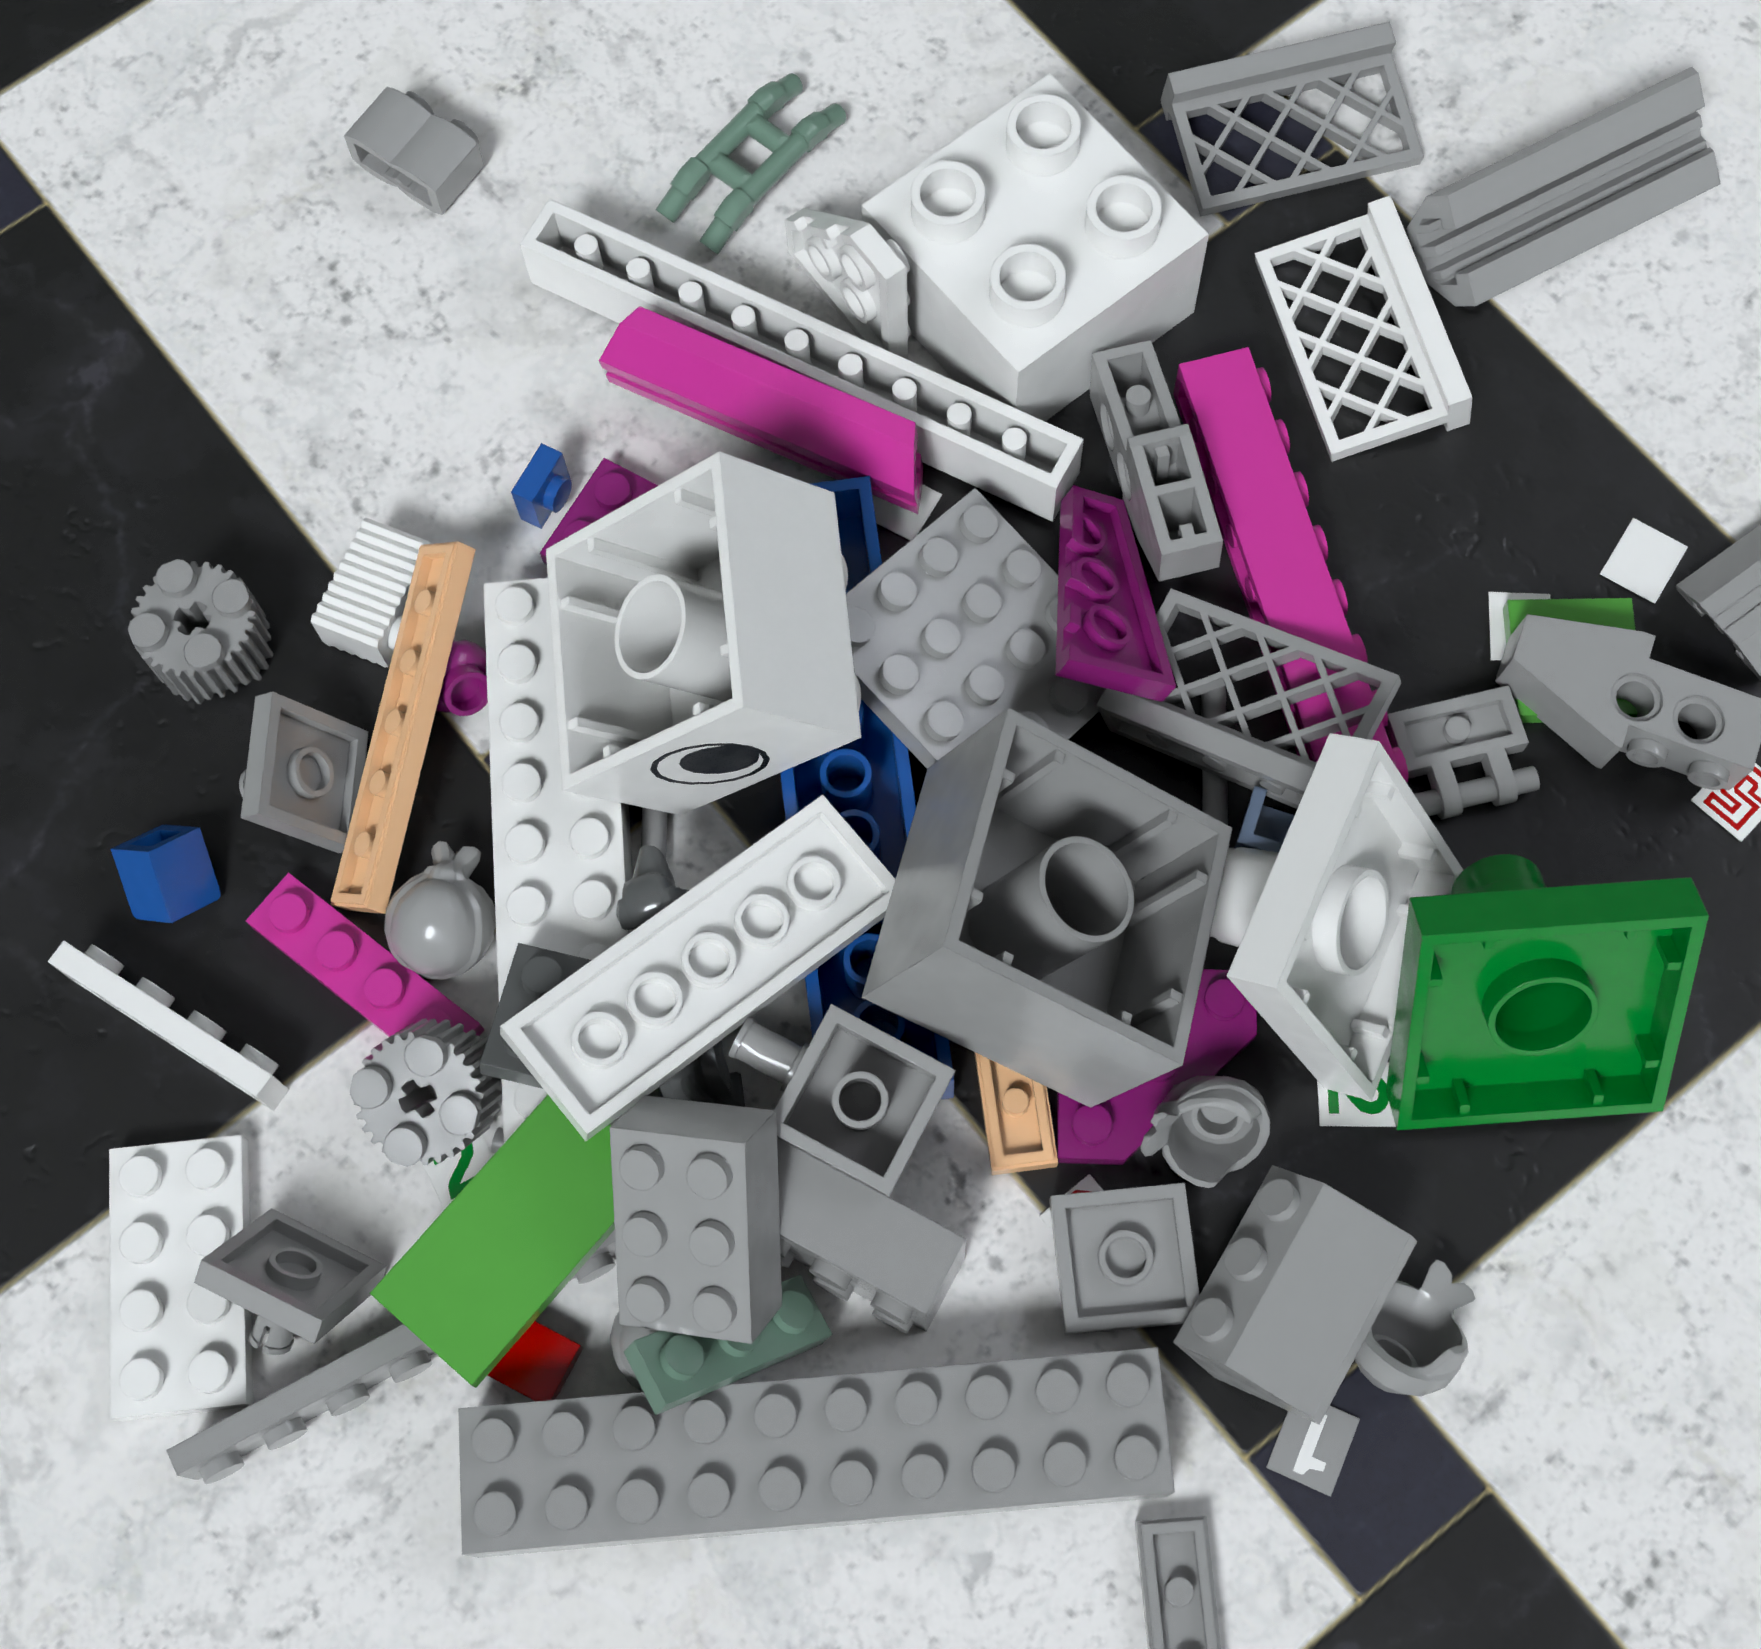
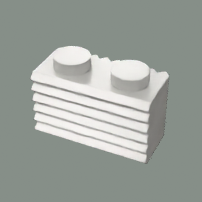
M363 519L361 528L356 531L355 539L351 540L350 549L345 551V557L340 561L339 570L334 572L333 580L328 584V590L323 593L322 601L317 604V610L312 614L311 624L322 642L328 646H334L340 651L345 650L351 655H357L361 659L378 663L384 668L389 667L419 548L421 545L433 543L374 520Z

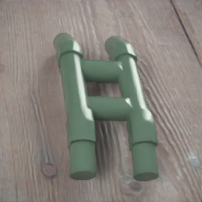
M793 73L784 76L776 82L770 81L756 90L747 100L748 103L695 157H691L680 168L670 183L672 186L656 208V211L675 223L689 201H693L700 189L710 180V175H714L732 188L733 191L723 200L714 214L715 218L699 241L716 254H719L734 231L737 232L760 199L806 152H810L818 143L827 138L828 133L845 123L846 113L839 104L833 103L820 112H813L803 118L791 130L789 136L769 122L768 119L774 113L784 108L786 102L802 93V82ZM748 136L773 152L753 174L728 157Z

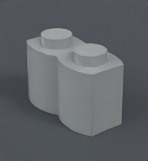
M386 87L344 135L351 157L357 164L376 178L398 187L412 200L440 215L444 214L484 167L478 145L479 140L476 134L459 120L453 119L450 122L434 115L429 104L411 91L404 94L394 88Z

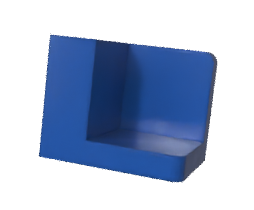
M160 825L111 848L131 912L136 919L173 923L217 901L221 896L200 827Z

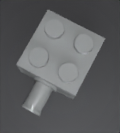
M832 1004L811 1043L805 1042L803 1047L755 1023L754 1019L748 1017L728 1054L729 1057L737 1058L782 1083L780 1091L784 1093L774 1109L776 1110L778 1138L888 1197L891 1195L956 1071Z

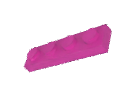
M290 873L280 881L246 920L256 932L388 1037L424 1018L428 1021L436 1019L437 1023L447 1019L450 1020L451 1027L461 1023L464 1025L463 1032L468 1033L474 1030L477 1036H480L485 1030L478 1021L417 973L401 965L388 950Z

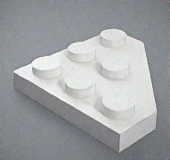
M802 208L785 219L788 253L858 338L909 360L908 337L911 335V330L908 325L907 306L910 304V297L907 292V272L910 271V266L900 246L892 239L885 242L874 227L864 221L808 208Z

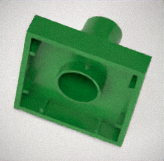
M1500 854L1478 860L1464 869L1456 878L1450 895L1410 897L1386 1087L1396 1129L1411 1130L1662 1112L1709 917L1692 878L1547 888L1539 868L1532 861L1518 855Z

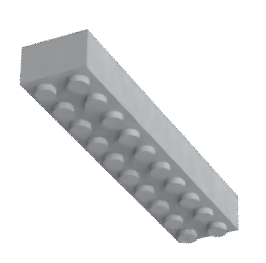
M1158 1347L731 1384L656 1416L644 1392L458 1408L462 1555L477 1558L1163 1498L1175 1492Z

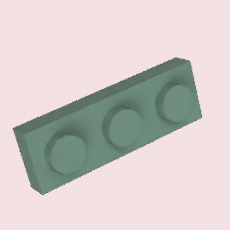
M801 1274L781 1282L782 1306L752 1344L666 1331H657L634 1340L624 1351V1354L655 1416L816 1348L833 1335Z

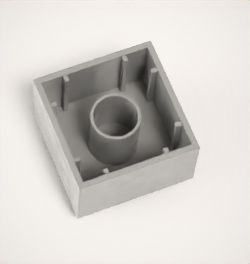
M1007 708L927 769L862 998L1090 1108L1183 1066L1232 827L1020 713Z

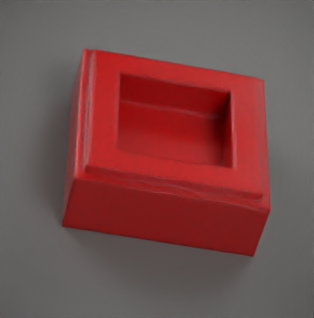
M534 1321L488 1376L535 1402L556 1400L583 1347Z

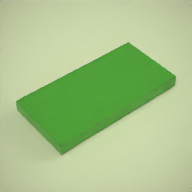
M549 1095L543 1099L369 1293L475 1388L478 1387L615 1230L610 1146L611 1125L609 1124L588 1141H585Z

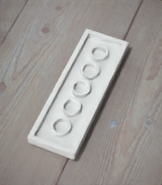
M821 795L500 1026V1035L582 1138L588 1141L632 1108L640 1099L649 1095L745 1023L748 1017H753L881 921L887 911L895 878L825 796Z

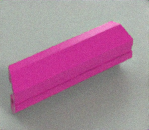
M641 306L619 323L599 359L602 369L607 370L605 375L610 383L834 479L842 480L870 476L872 495L916 514L919 512L922 494L923 463L921 454L917 453L918 434L916 423Z

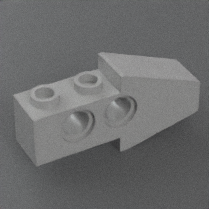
M1151 340L1092 353L1090 399L1123 492L1122 500H1124L1131 527L1158 581L1219 568L1223 538L1189 425H1181Z
M1530 614L1525 616L1508 639L1495 682L1501 687L1509 685L1512 696L1516 700L1519 699L1535 712L1538 719L1592 765L1602 769L1621 751L1626 753L1629 760L1638 765L1652 768L1665 767L1687 775L1688 780L1699 787L1711 790L1725 789L1728 791L1753 771L1761 744V698L1650 659L1655 635L1643 631ZM1616 699H1624L1630 702L1638 712L1637 717L1625 714L1619 708ZM1678 721L1688 724L1695 731L1697 740L1686 736L1681 731Z

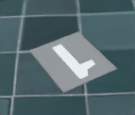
M1329 1406L1319 1425L1288 1411L1266 1468L1331 1497L1360 1419Z

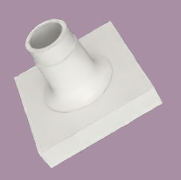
M1329 733L1280 851L1273 852L1246 847H1238L1236 849L1228 847L1210 937H1214L1222 943L1239 947L1227 977L1319 1083L1328 1090L1372 1101L1391 1054L1409 898L1450 895L1452 886L1463 869L1380 741Z

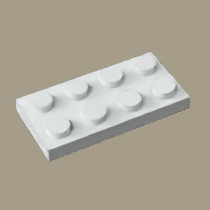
M242 1135L109 1149V1419L126 1421L244 1408L254 1404L253 1347L249 1342V1333L252 1329V1312L194 1283L201 1259L250 1224L249 1142Z

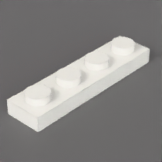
M63 941L48 960V963L69 979L274 1111L289 1091L285 1085L273 1076V1073L279 1066L276 1062L248 1044H245L238 1053L220 1042L227 1031L196 1010L191 1013L187 1020L172 1011L169 1007L175 998L148 979L142 977L136 986L118 976L124 965L97 946L91 944L87 951L83 953L66 941Z

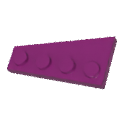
M1073 485L1060 503L1055 676L1163 702L1176 688V684L1124 500Z

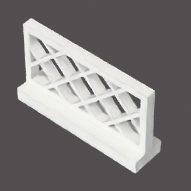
M1391 195L1368 203L1366 215L1255 253L1256 265L1331 462L1444 424L1446 431L1470 424L1472 394ZM1357 237L1361 238L1366 250V254L1357 269L1329 258L1337 244ZM1291 260H1297L1312 266L1301 288L1279 281L1273 267ZM1371 265L1376 276L1367 273ZM1322 271L1350 281L1339 304L1310 293ZM1360 285L1384 295L1386 303L1377 319L1348 308ZM1285 298L1293 300L1290 309L1287 306ZM1303 305L1331 315L1320 339L1296 329L1294 321ZM1390 315H1392L1396 326L1386 323ZM1341 320L1370 331L1358 354L1330 343ZM1379 335L1404 345L1406 353L1397 369L1368 358ZM1304 347L1313 350L1309 359L1307 358ZM1322 355L1351 365L1339 389L1315 379L1313 371ZM1410 365H1412L1416 377L1406 373ZM1361 370L1390 381L1378 405L1349 393ZM1399 385L1423 394L1429 410L1407 417L1387 408ZM1323 397L1332 400L1328 410ZM1342 405L1371 416L1364 432L1338 439L1333 421ZM1380 421L1388 423L1378 427Z

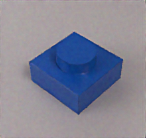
M541 443L511 491L521 520L542 529L552 512L557 513L564 507L571 492L572 482L563 453Z

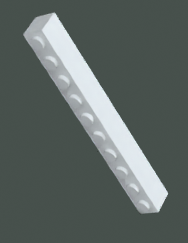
M550 198L520 243L532 284L617 323H621L641 306L916 423L918 434L917 453L921 454L923 463L1047 520L1054 521L1060 510L1061 500L1072 488L1080 473L1083 438Z

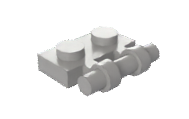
M1509 685L1388 714V724L1385 726V730L1391 747H1399L1405 757L1408 779L1427 774L1431 790L1415 793L1414 795L1428 816L1437 814L1443 820L1461 815L1463 808L1486 802H1492L1496 807L1514 803L1517 801L1518 795L1537 791L1540 788L1539 776L1534 766L1512 770L1507 756L1523 752L1529 743ZM1477 762L1482 763L1485 777L1457 783L1452 768Z

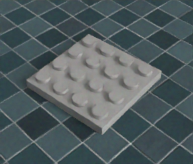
M976 488L846 593L854 673L860 684L861 699L927 769L1007 708L1020 713L1068 740L1099 712L1096 705L1105 688L1055 676L1058 575Z

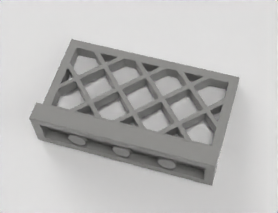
M1390 22L1168 73L1160 101L1166 121L1172 120L1200 217L1411 167L1422 162L1424 158L1423 151L1392 55L1396 40ZM1380 73L1386 96L1380 106H1377L1351 92L1350 89L1356 79ZM1347 81L1344 87L1337 84ZM1316 88L1336 99L1325 119L1295 104L1302 91ZM1292 94L1289 100L1282 97ZM1262 101L1281 112L1269 133L1240 117L1248 104ZM1342 103L1372 119L1360 139L1331 124ZM1388 104H1390L1392 114L1385 110ZM1235 107H1237L1236 110L1234 111V113H1232L1231 111L1227 110V109H1230V108H1235ZM1207 114L1226 126L1213 146L1192 134L1188 118ZM1287 116L1317 132L1305 153L1276 137ZM1377 123L1399 134L1404 150L1385 154L1367 144L1366 141ZM1233 129L1261 144L1250 165L1221 150ZM1322 136L1352 151L1346 164L1331 168L1311 156ZM1268 149L1297 164L1290 178L1276 181L1256 170ZM1199 154L1206 157L1203 165H1201ZM1358 155L1365 158V160L1355 162ZM1213 162L1242 177L1235 191L1214 196L1210 195L1205 175ZM1303 168L1311 172L1300 175ZM1248 182H1251L1256 185L1245 188Z
M1170 589L1156 616L1178 688H1175L1163 702L1105 688L1096 707L1110 732L1250 790H1253L1254 786L1267 789V797L1298 809L1317 764L1309 760L1304 744L1325 737L1329 733L1341 731L1342 735L1351 736L1348 728L1358 725L1352 737L1372 740L1401 685L1400 676L1177 590ZM1179 611L1203 620L1207 632L1206 635L1174 647L1171 646L1167 633ZM1211 624L1222 627L1223 629L1214 631ZM1244 636L1259 642L1263 653L1262 657L1227 669L1219 645ZM1267 645L1279 649V651L1270 653ZM1213 648L1221 672L1185 685L1177 661ZM1299 658L1316 664L1321 679L1284 692L1275 667ZM1325 667L1337 673L1328 676ZM1269 670L1277 695L1241 707L1233 683ZM1358 680L1378 687L1368 706L1346 714H1342L1333 690ZM1226 686L1234 710L1210 719L1195 714L1190 698ZM1326 692L1335 718L1298 730L1289 705ZM1183 701L1186 710L1177 707L1174 704ZM1283 708L1292 733L1268 742L1251 736L1246 721ZM1240 724L1242 733L1229 727ZM1297 747L1300 756L1286 750Z

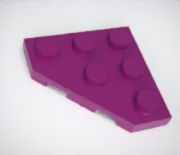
M1203 969L1183 1066L1092 1108L1057 1092L1058 1163L1123 1165L1141 1148L1144 1135L1153 1126L1151 1120L1155 1109L1163 1102L1165 1096L1174 1085L1195 1076H1215L1254 1040L1257 1035L1256 1009L1227 977L1229 970Z

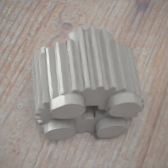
M180 559L161 565L156 576L153 577L155 584L153 586L145 585L143 587L146 592L145 596H137L136 601L139 607L132 608L131 613L134 618L128 626V632L136 650L159 680L165 683L174 695L180 694L186 701L193 698L197 704H202L204 699L211 700L214 693H218L221 698L225 697L226 690L228 689L235 693L238 691L237 685L239 683L247 685L253 679L260 681L262 676L259 674V671L261 669L267 670L269 667L265 659L273 657V652L266 643L271 640V635L267 631L270 625L265 618L264 611L241 578H237L232 570L226 572L223 566L219 564L213 569L211 564L206 561L201 567L198 566L196 561H191L189 564Z
M424 1018L382 1041L381 1044L371 1050V1055L363 1059L362 1063L365 1067L353 1075L350 1095L354 1105L361 1107V1111L356 1116L357 1119H364L366 1122L362 1130L364 1133H373L371 1139L373 1144L378 1142L383 1144L382 1152L385 1153L391 1162L406 1167L414 1165L419 1160H421L423 1165H428L433 1160L440 1163L447 1157H454L490 1128V1125L495 1121L493 1115L499 1112L501 1108L496 1102L502 1098V1091L498 1090V1086L502 1084V1079L481 1074L480 1062L488 1036L480 1038L474 1030L465 1033L463 1032V1024L458 1023L451 1027L450 1020L447 1019L437 1023L436 1019L428 1021ZM429 1084L435 1089L437 1097L433 1096L428 1090L427 1086Z

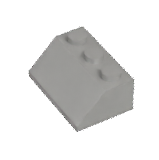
M1272 1165L1173 1343L1214 1378L1320 1425L1413 1251L1417 1240L1409 1233L1327 1184Z

